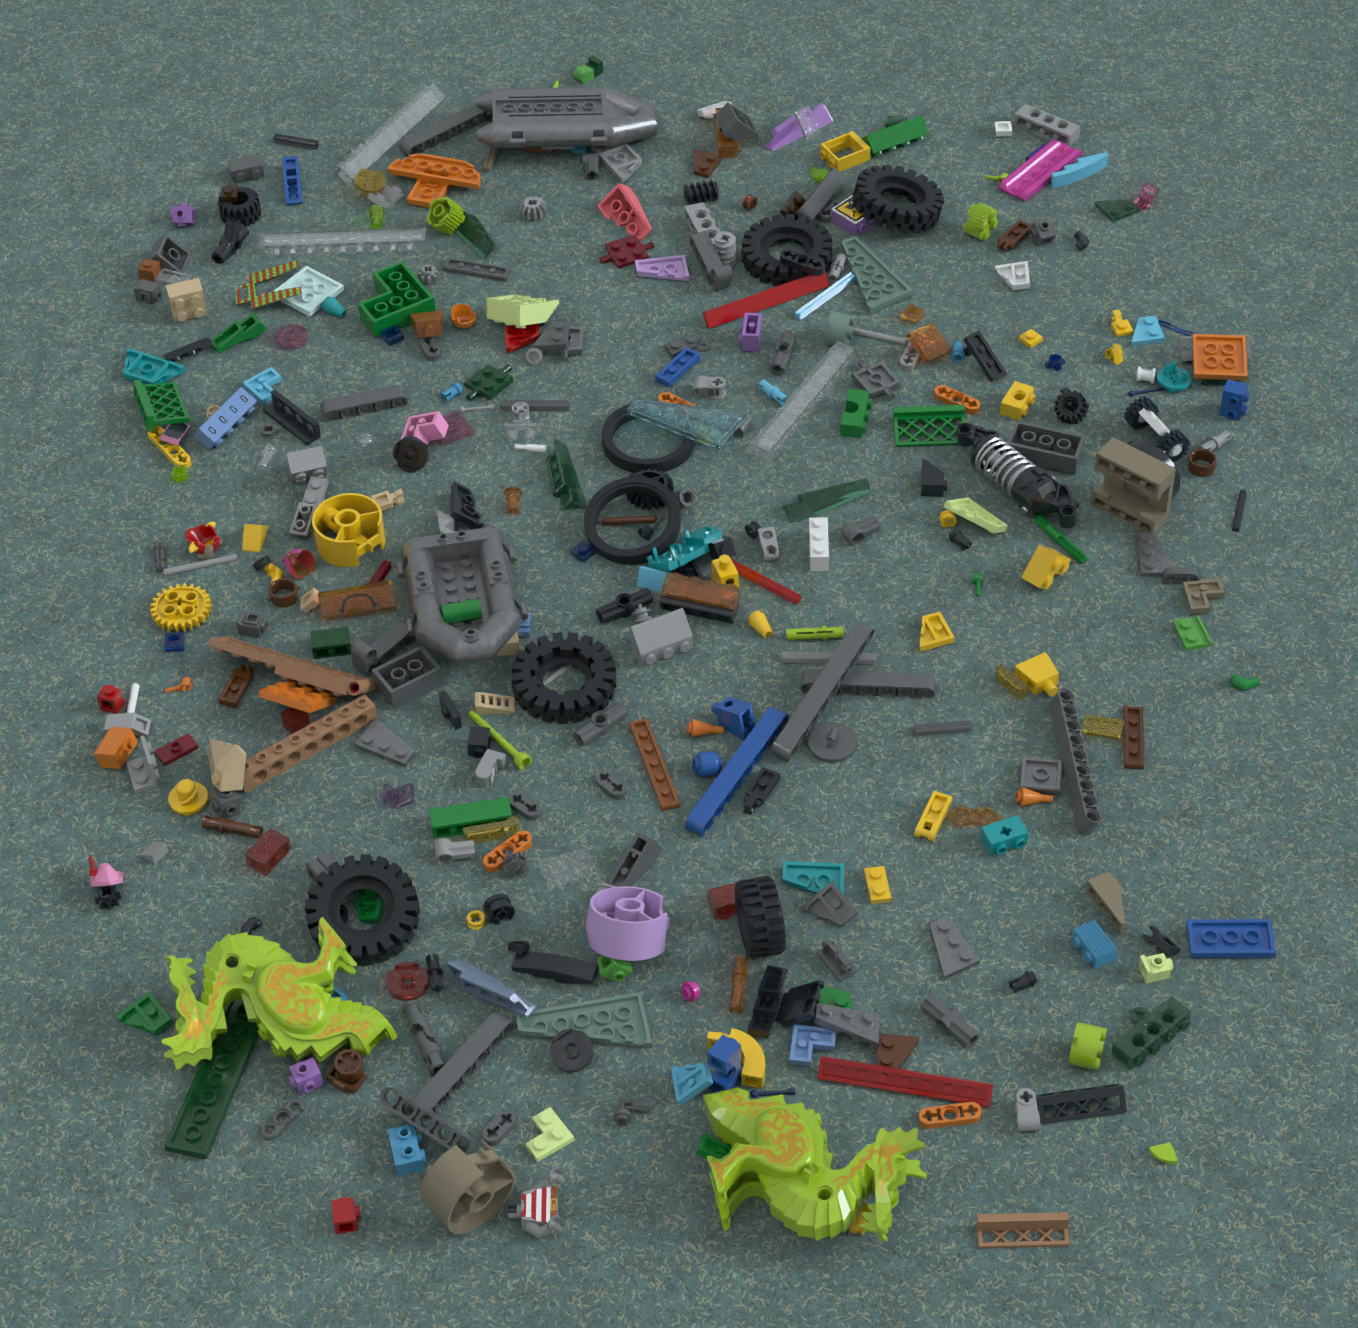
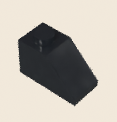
M922 459L921 496L943 497V491H947V480H944V472L929 461Z

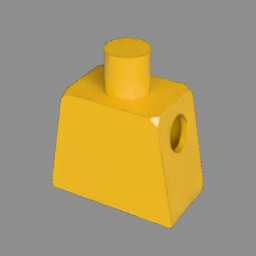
M722 555L718 559L711 561L710 577L722 599L727 600L740 596L739 575L731 558L728 555Z
M1046 652L1015 665L1014 678L1033 694L1037 695L1045 691L1050 697L1056 695L1059 690L1056 687L1058 685L1059 673Z

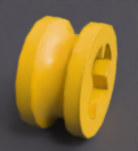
M945 510L940 513L939 520L942 527L956 525L957 520L954 512Z
M474 910L468 913L467 925L470 929L478 930L484 927L486 921L482 911Z

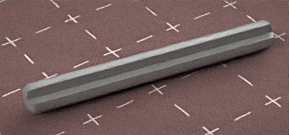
M783 651L781 661L784 663H828L834 652ZM862 653L855 664H876V654Z

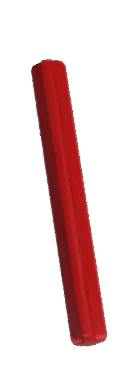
M731 558L738 575L793 604L800 602V594Z

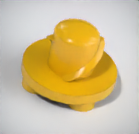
M190 779L179 781L168 796L170 808L183 816H189L201 811L209 801L207 789L202 784L193 782Z

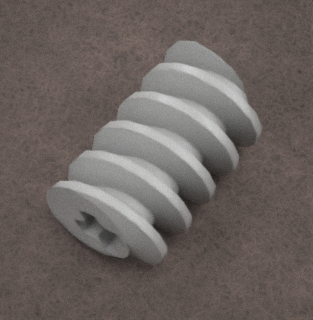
M727 231L717 233L715 235V249L722 264H729L732 268L736 264V237Z

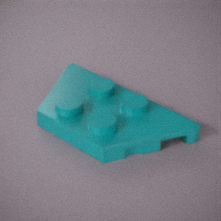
M131 348L127 349V358H125L123 370L125 379L131 381L141 380L144 385L164 383L185 372L184 365Z

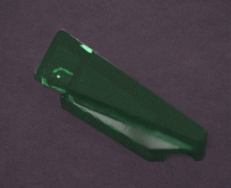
M462 211L465 220L462 224H459L460 226H457L454 232L483 259L487 258L497 245L476 216Z
M556 439L554 441L555 450L553 455L548 454L546 459L553 496L558 499L560 498L561 511L586 508L583 491L568 448Z
M865 478L798 494V502L784 505L782 508L791 524L812 518L870 493L868 479Z

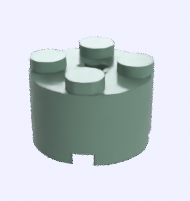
M831 311L828 318V327L825 330L824 343L848 350L849 339H852L854 333L852 326L855 324L856 316Z

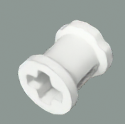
M1138 366L1136 382L1147 381L1154 384L1156 368L1149 370L1141 369Z

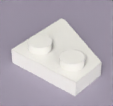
M1028 261L995 266L996 272L1013 290L1030 288Z

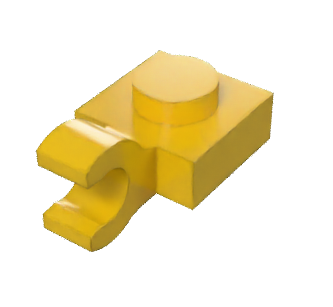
M1119 309L1112 310L1114 317H1111L1113 321L1111 322V328L1116 337L1132 335L1134 330L1128 319L1122 320Z

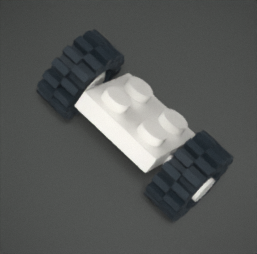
M1139 397L1138 400H1134L1133 404H1129L1130 407L1125 409L1127 412H1124V419L1132 428L1140 430L1142 427L1145 428L1149 425L1161 436V441L1158 440V445L1155 446L1163 449L1172 462L1174 460L1177 461L1178 458L1182 459V455L1187 454L1186 450H1189L1190 446L1189 439L1180 430H1169L1157 417L1158 407L1149 397Z

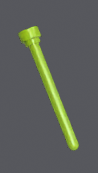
M469 711L468 716L478 726L490 728L491 738L514 758V763L520 770L525 768L523 765L529 766L532 759L529 755L518 752L475 711Z

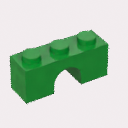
M848 390L846 412L849 413L843 412L840 436L862 438V433H866L867 422L865 421H869L870 410L868 409L872 408L873 400L870 398V391Z

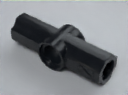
M648 588L632 594L621 593L617 595L616 601L596 609L598 620L602 624L617 617H629L638 608V604H642L643 607L653 603V597Z

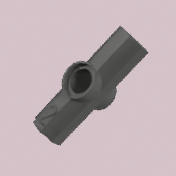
M790 330L782 332L779 341L775 345V353L770 364V371L774 375L780 376L784 373L787 363L790 361V355L796 340V335Z
M616 702L605 711L595 712L588 723L573 732V737L580 746H585L598 736L606 735L612 726L628 716V711L621 702Z
M930 994L921 1004V1009L936 1021L939 1029L942 1028L947 1032L945 1033L946 1035L951 1034L966 1048L972 1046L978 1040L980 1033L964 1021L962 1013L957 1008H949L935 995Z

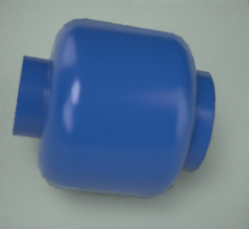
M714 751L698 752L692 760L693 772L697 773L699 777H715L723 766L722 758L718 757Z

